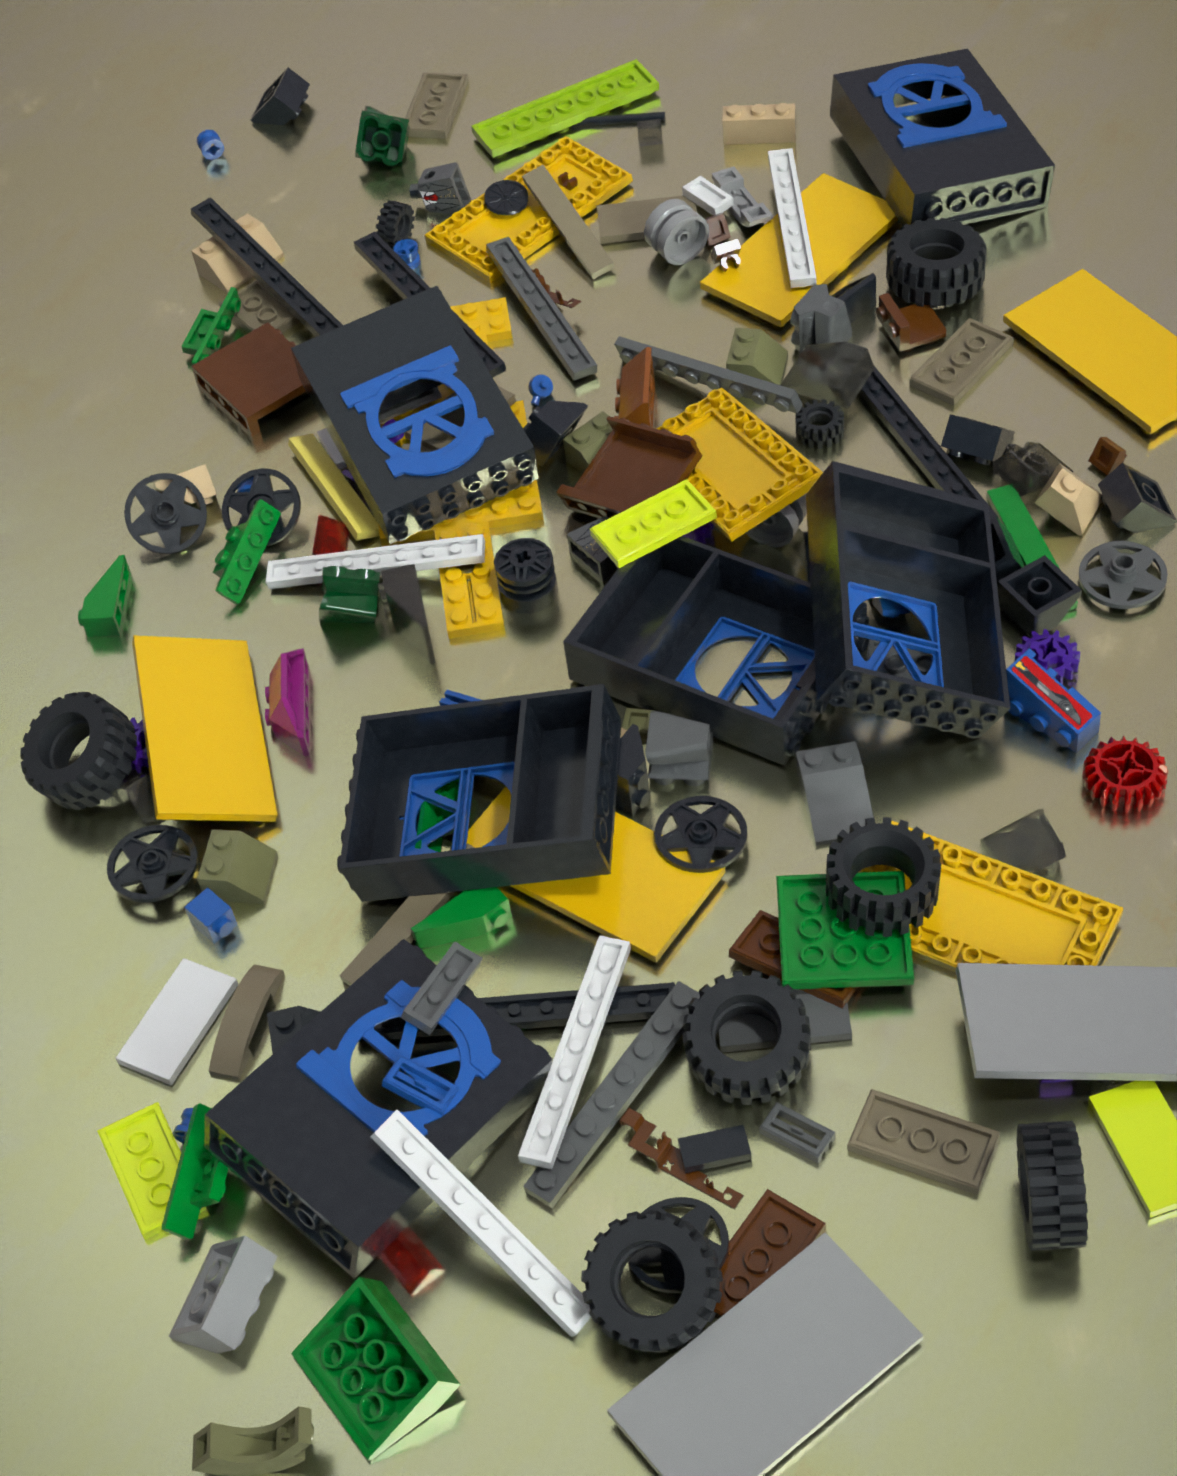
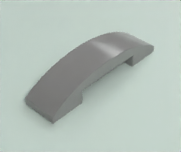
M734 166L712 173L715 186L733 197L734 206L730 207L729 210L742 225L751 227L773 219V214L765 204H758L744 187V178Z

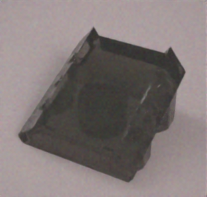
M1026 442L1024 447L1017 444H1007L1002 456L993 461L994 476L998 474L1019 493L1020 497L1043 488L1059 464H1062L1071 472L1073 470L1041 443Z
M1038 809L980 839L981 845L988 857L1042 876L1054 874L1058 867V861L1066 857L1063 842L1059 840L1043 809Z

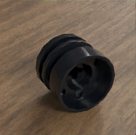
M534 538L512 540L499 549L495 555L494 567L502 603L509 610L522 614L539 612L549 607L556 599L558 592L551 549L544 542Z

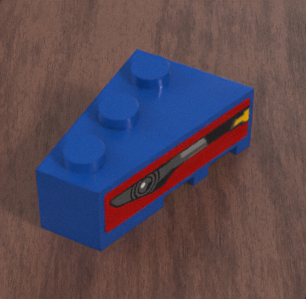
M1029 648L1006 669L1010 709L1008 711L1013 716H1018L1031 724L1037 731L1043 732L1055 739L1059 745L1077 753L1099 732L1101 712L1076 689L1071 687L1068 690L1055 678L1058 673L1051 667L1048 670L1043 668L1033 659L1036 653Z

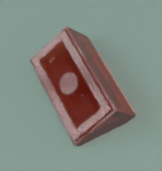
M319 515L312 555L344 552L348 537L346 525L341 521Z
M409 1226L379 1254V1257L411 1295L418 1293L445 1270Z

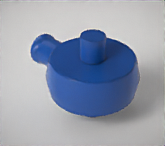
M535 375L529 382L528 389L533 396L532 406H539L540 400L549 397L552 393L553 383L546 375Z

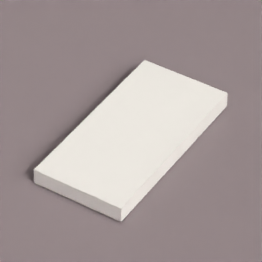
M183 958L116 1056L118 1064L172 1086L238 986L237 979Z

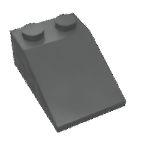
M856 741L796 752L797 777L816 846L830 844L832 841L837 842V834L842 830L849 834L851 824L858 822L863 827L865 826V819L873 818L863 764Z

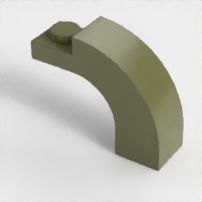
M298 1406L279 1421L261 1427L240 1428L210 1422L193 1435L192 1471L214 1475L246 1476L277 1472L305 1460V1448L311 1445L314 1435V1426L311 1423L312 1409Z

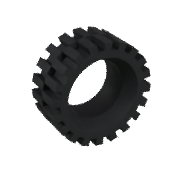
M874 817L867 818L863 827L858 822L850 825L849 834L842 830L837 834V842L832 841L829 847L825 886L828 905L831 910L837 909L836 917L841 922L849 918V928L857 931L860 926L865 927L866 935L874 936L875 930H883V937H892L893 929H898L900 935L909 933V924H912L917 929L923 924L924 916L929 919L933 913V907L937 904L941 875L940 853L938 849L934 850V841L930 836L923 840L922 829L916 826L912 831L908 830L909 822L901 819L898 825L891 824L892 818L883 817V822L875 824ZM874 865H887L903 871L911 880L912 886L902 893L877 895L860 889L852 879L862 869Z
M1073 1121L1018 1124L1016 1144L1018 1149L1019 1191L1022 1202V1215L1024 1217V1229L1029 1249L1035 1251L1086 1247V1241L1088 1240L1086 1184H1084L1082 1153L1075 1123Z

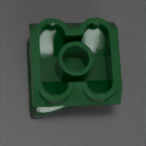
M365 106L359 122L355 157L361 158L364 161L382 162L389 166H402L408 143L409 119L389 116L371 106Z
M341 566L323 567L322 591L324 596L319 608V622L375 623L380 572L371 569L352 570Z

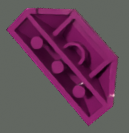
M303 648L281 653L270 673L269 686L265 687L266 702L269 704V709H265V720L267 726H272L277 739L301 755L310 756L309 665Z

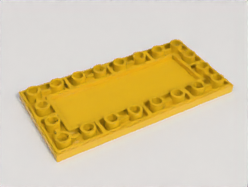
M565 136L504 179L519 182L527 189L528 203L522 211L513 215L493 213L485 204L484 193L458 212L453 213L451 217L441 224L436 225L425 234V240L484 280L492 283L502 274L486 252V244L509 237L525 259L560 234L524 183L522 178L524 174L544 165L581 218L633 182L632 174ZM564 172L568 173L569 180L573 177L577 178L578 185L572 190H568L559 184L558 177Z
M825 173L821 174L801 192L816 273V285H828L898 221L886 200ZM777 213L772 220H769L741 245L738 255L740 257L738 268L734 266L733 261L727 260V271L723 272L720 265L717 266L700 281V289L774 325L782 327L791 319L794 306L812 286L791 288Z
M1081 269L1003 315V322L1148 433L1152 434L1177 418V336L1086 270Z
M724 388L712 390L708 393L707 397L698 403L687 406L684 412L674 418L665 420L662 426L657 428L658 430L666 429L673 434L681 436L688 435L696 441V446L703 456L687 480L716 510L717 518L710 522L731 542L805 495L823 473Z
M134 635L132 646L156 819L275 822L277 809L247 641Z
M506 786L468 830L467 843L471 846L478 848L486 845L495 839L508 824L511 793ZM615 812L611 874L510 886L606 937L630 941L631 950L657 963L726 871L724 867L712 872L694 873L672 866L657 850L653 830ZM688 851L670 852L677 859L692 863Z
M891 821V824L893 825L899 824L895 821ZM923 832V840L930 836L934 841V850L938 849L940 853L941 875L936 906L933 907L932 915L929 919L924 916L923 924L917 929L912 924H909L913 956L955 973L957 963L1099 965L1123 915V907ZM874 865L859 872L901 870L887 865ZM904 873L905 887L908 890L912 886V882Z

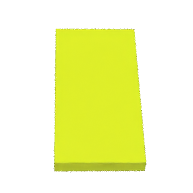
M686 479L589 529L592 538L615 565L621 568L716 519L717 513Z
M1133 1081L1090 1096L1088 1103L1149 1218L1177 1209V1120L1156 1082Z
M156 1102L97 1130L144 1240L164 1231L162 1230V1223L181 1156V1151L159 1103ZM201 1208L200 1213L207 1210V1208Z

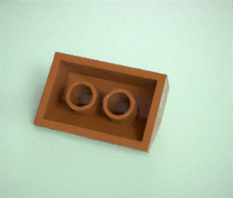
M646 347L622 367L621 379L616 381L617 395H620V397H615V411L619 413V416H614V418H625L632 423H644L653 428L655 377L652 348Z

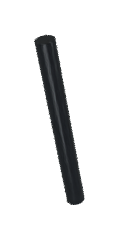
M665 112L591 116L571 127L665 121Z

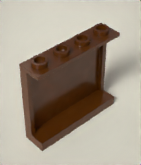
M268 322L191 366L197 385L252 437L261 432L258 419L306 392L299 379L291 347L296 346L293 341L289 342L280 329H275Z
M608 416L606 420L613 430L574 487L562 484L556 493L567 509L596 518H611L688 479L703 455L696 446V441L688 435L681 436L673 434L666 429L658 430L644 423L636 424L625 418L617 419Z

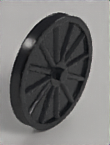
M501 180L491 184L486 189L484 195L485 204L490 211L499 215L517 214L527 206L528 192L519 182Z

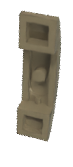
M254 964L244 975L222 1019L210 1060V1075L240 1081L251 1055L248 1046L268 999H274L284 975L283 970Z

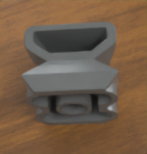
M827 284L813 285L794 306L790 320L791 324L795 326L791 338L792 344L795 345L799 354L816 347V358L823 363H829L852 337V327L845 302L830 296Z
M651 711L645 751L646 759L649 763L648 779H653L659 785H670L675 780H683L689 786H699L705 781H709L713 751V733L710 732V724L659 711Z

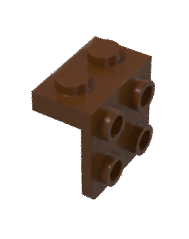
M889 293L879 296V307L876 308L877 318L900 352L946 337L947 329L934 310L930 308V305L922 307L914 304L899 309Z

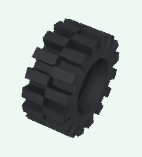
M389 200L383 204L384 208H381L379 211L381 215L377 217L379 223L376 224V229H378L376 233L389 246L394 247L398 241L412 236L411 229H414L412 222L415 221V216H412L414 210L411 205Z
M817 399L812 400L813 404L811 405L809 402L804 403V407H801L798 414L796 413L795 415L798 440H801L803 445L809 443L810 448L818 445V449H823L825 444L827 448L832 447V442L837 444L839 438H843L844 412L841 411V407L839 405L835 407V402L833 401L827 404L825 399H822L821 403H818ZM818 422L827 423L826 425L822 426L813 425L814 423Z

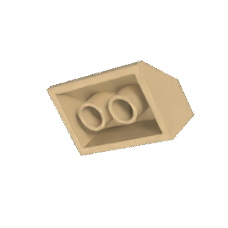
M795 103L723 106L722 127L724 145L796 142Z
M248 213L236 221L276 261L284 256L283 251L262 222ZM211 237L191 251L198 274L226 293L229 292L231 287L238 288L254 277L214 237Z

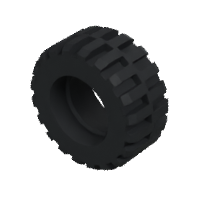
M928 218L927 221L917 220L911 225L906 224L894 233L887 245V283L895 295L902 297L908 303L914 302L917 306L930 305V308H938V306L951 307L954 303L958 305L964 303L967 298L971 299L983 286L986 265V243L977 231L975 232L971 226H964L962 222L956 220L952 222L944 218L941 220Z
M74 692L65 694L64 698L58 697L51 701L52 705L49 707L45 706L39 711V717L36 720H32L29 725L31 727L29 732L24 735L23 743L25 744L21 748L20 757L23 760L21 768L25 775V780L34 790L64 808L81 810L86 809L87 806L90 808L100 804V800L109 799L113 796L112 792L115 789L121 788L124 784L122 782L126 775L129 776L132 771V761L136 759L137 751L134 747L137 746V736L134 734L135 728L132 722L128 720V717L102 697L90 692ZM89 736L83 753L75 762L69 765L70 757L77 745Z
M742 970L733 971V977L725 979L724 975L714 978L715 985L710 987L708 984H705L699 990L700 998H692L688 1005L689 1014L684 1015L683 1043L689 1067H692L694 1077L699 1083L704 1082L706 1090L712 1095H716L719 1092L722 1094V1099L733 1103L734 1098H740L742 1105H752V1099L760 1098L761 1103L771 1101V1094L775 1092L782 1096L788 1092V1084L790 1082L796 1084L802 1077L801 1070L807 1068L809 1062L811 1031L809 1016H806V1007L803 1001L796 999L795 990L789 985L782 987L780 979L773 975L765 979L761 971L752 970L751 976H743ZM742 1014L762 1016L777 1027L779 1034L778 1043L769 1054L758 1060L745 1062L731 1059L720 1052L716 1045V1034L726 1021Z
M647 1210L646 1213L635 1211L628 1213L627 1218L621 1221L615 1219L608 1224L610 1229L604 1234L599 1232L595 1237L594 1241L597 1244L593 1251H587L584 1260L588 1261L587 1269L582 1270L581 1282L585 1283L586 1288L582 1295L584 1303L589 1304L591 1309L589 1315L595 1323L601 1326V1331L609 1338L635 1350L662 1353L668 1352V1349H679L686 1346L687 1341L693 1337L696 1338L704 1331L702 1328L707 1322H712L716 1315L713 1312L716 1303L721 1302L722 1292L719 1289L723 1278L722 1271L718 1268L717 1261L719 1259L715 1250L711 1248L708 1243L709 1241L701 1232L688 1222L670 1213L664 1214L658 1210ZM651 1247L662 1248L671 1252L681 1263L685 1275L684 1289L678 1302L668 1312L657 1316H646L635 1312L627 1305L621 1293V1276L625 1265L637 1252Z

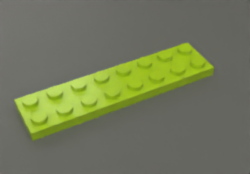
M635 59L471 125L472 134L494 158L582 122L588 117L606 113L631 101L648 96L659 90V82Z

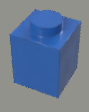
M206 888L184 906L190 923L213 944L229 935L238 925L232 908L209 888Z

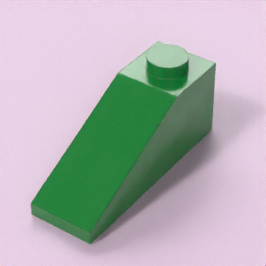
M125 555L118 556L84 598L82 610L78 612V622L80 626L84 627L87 637L120 636L131 578V571Z
M497 887L465 890L410 929L415 946L424 949L488 934L495 928L503 926L512 917L508 898Z

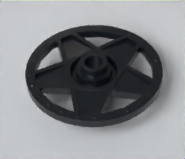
M260 468L244 473L231 484L223 499L222 518L227 531H229L233 527L230 522L229 507L242 514L238 523L240 525L247 522L256 501L262 499L280 511V513L294 504L292 517L286 527L280 515L271 535L273 538H270L266 547H269L285 539L294 529L300 516L301 500L296 486L286 475L277 470ZM270 476L284 481L290 489L273 491ZM254 477L250 492H235L244 482Z
M159 473L141 480L131 490L126 500L124 517L129 533L139 545L155 553L173 554L189 548L199 539L206 525L207 509L201 492L192 482L176 474ZM158 480H173L162 494L146 486ZM186 487L197 497L201 510L184 504ZM136 496L145 511L132 523L131 506ZM199 525L193 536L180 545L181 528ZM158 532L165 548L151 545L140 536Z
M693 796L673 803L660 815L654 831L655 844L660 855L672 866L694 873L716 871L734 862L743 852L748 836L747 824L741 812L729 802L711 796ZM700 804L713 805L701 814L688 807ZM730 814L739 824L741 834L724 827ZM672 815L678 828L661 836L663 826ZM715 850H733L726 857L711 863ZM688 851L692 863L677 859L670 852Z
M169 825L146 826L131 832L114 847L107 862L108 879L113 889L128 900L141 903L160 901L176 894L189 883L197 868L198 852L191 837L181 829ZM161 833L150 844L138 840V838L149 834ZM179 838L189 847L191 856L175 852ZM123 851L129 862L115 872L116 861ZM185 873L178 882L166 889L168 876ZM142 882L147 894L134 893L123 887Z
M675 1197L659 1201L642 1212L658 1210L661 1213L667 1214L668 1212L665 1209L676 1207L694 1208L681 1217V1219L691 1224L703 1235L711 1219H713L720 1230L721 1245L708 1238L706 1239L719 1259L717 1261L718 1268H722L729 1251V1234L723 1218L709 1204L694 1198ZM656 1247L645 1248L633 1255L628 1261L633 1274L649 1288L666 1293L683 1292L685 1283L684 1271L679 1260L671 1252ZM661 1265L665 1282L649 1277L639 1267Z

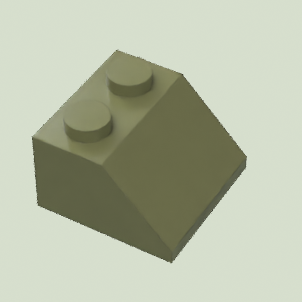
M735 328L726 361V369L781 385L788 351L761 329Z
M604 411L563 438L566 462L582 474L613 430L606 420L609 415Z
M211 830L197 879L202 892L209 888L224 902L265 904L278 853L275 849L242 831Z

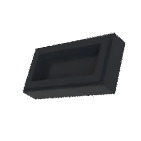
M744 1125L677 1138L685 1174L752 1159Z

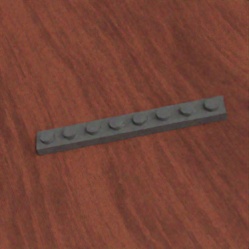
M506 237L486 244V252L572 379L577 380L596 373V362L511 239Z
M621 336L614 343L620 354L619 357L626 363L646 347H651L654 369L662 371L670 377L678 376L692 384H704L712 390L724 388L737 398H749L757 404H768L782 412L790 411L798 414L803 406L794 389Z
M680 981L676 983L567 1127L552 1170L537 1167L523 1186L525 1192L550 1208L555 1206L684 1033V1015L689 1014L688 1005L692 998H700L698 991Z

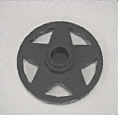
M1112 541L1096 546L1083 557L1079 566V582L1085 593L1096 602L1112 608L1132 609L1145 606L1162 594L1167 583L1168 573L1162 558L1149 547L1130 541ZM1116 549H1128L1137 552L1130 555L1120 553ZM1098 555L1102 566L1085 571L1088 563ZM1153 562H1155L1160 571L1161 580L1147 572ZM1091 586L1108 588L1110 598L1097 593ZM1133 591L1150 593L1143 598L1128 601Z

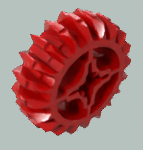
M1123 735L1120 741L1110 737L1108 744L1100 741L1097 748H1091L1088 757L1084 760L1082 779L1085 782L1086 792H1091L1092 800L1100 799L1101 807L1108 804L1111 805L1113 812L1117 808H1124L1127 814L1130 808L1140 812L1143 805L1150 808L1154 800L1159 801L1162 792H1164L1167 786L1168 770L1167 766H1165L1164 757L1159 756L1158 748L1150 749L1148 741L1143 744L1138 743L1137 737L1132 741H1127Z

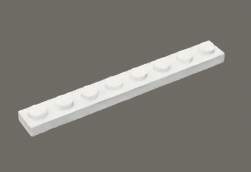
M793 149L768 151L791 288L816 285V273Z
M483 534L272 560L268 561L266 584L269 589L322 583L323 567L341 566L352 570L371 569L380 572V575L484 563L485 539Z
M599 935L519 1151L518 1157L521 1163L551 1170L553 1168L631 950L630 941Z
M396 1110L370 1137L571 1337L577 1335L591 1318L589 1315L591 1309L589 1304L584 1303L582 1293L428 1139Z

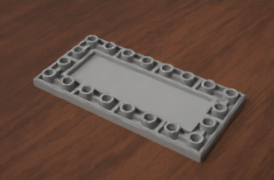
M957 963L956 975L974 1078L1177 1081V967Z
M825 1232L607 1409V1413L659 1476H763L923 1340V1334Z

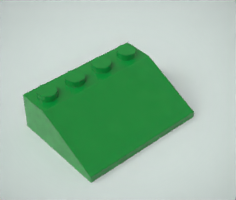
M358 1277L291 1353L367 1460L374 1459L435 1413L461 1385L382 1281Z

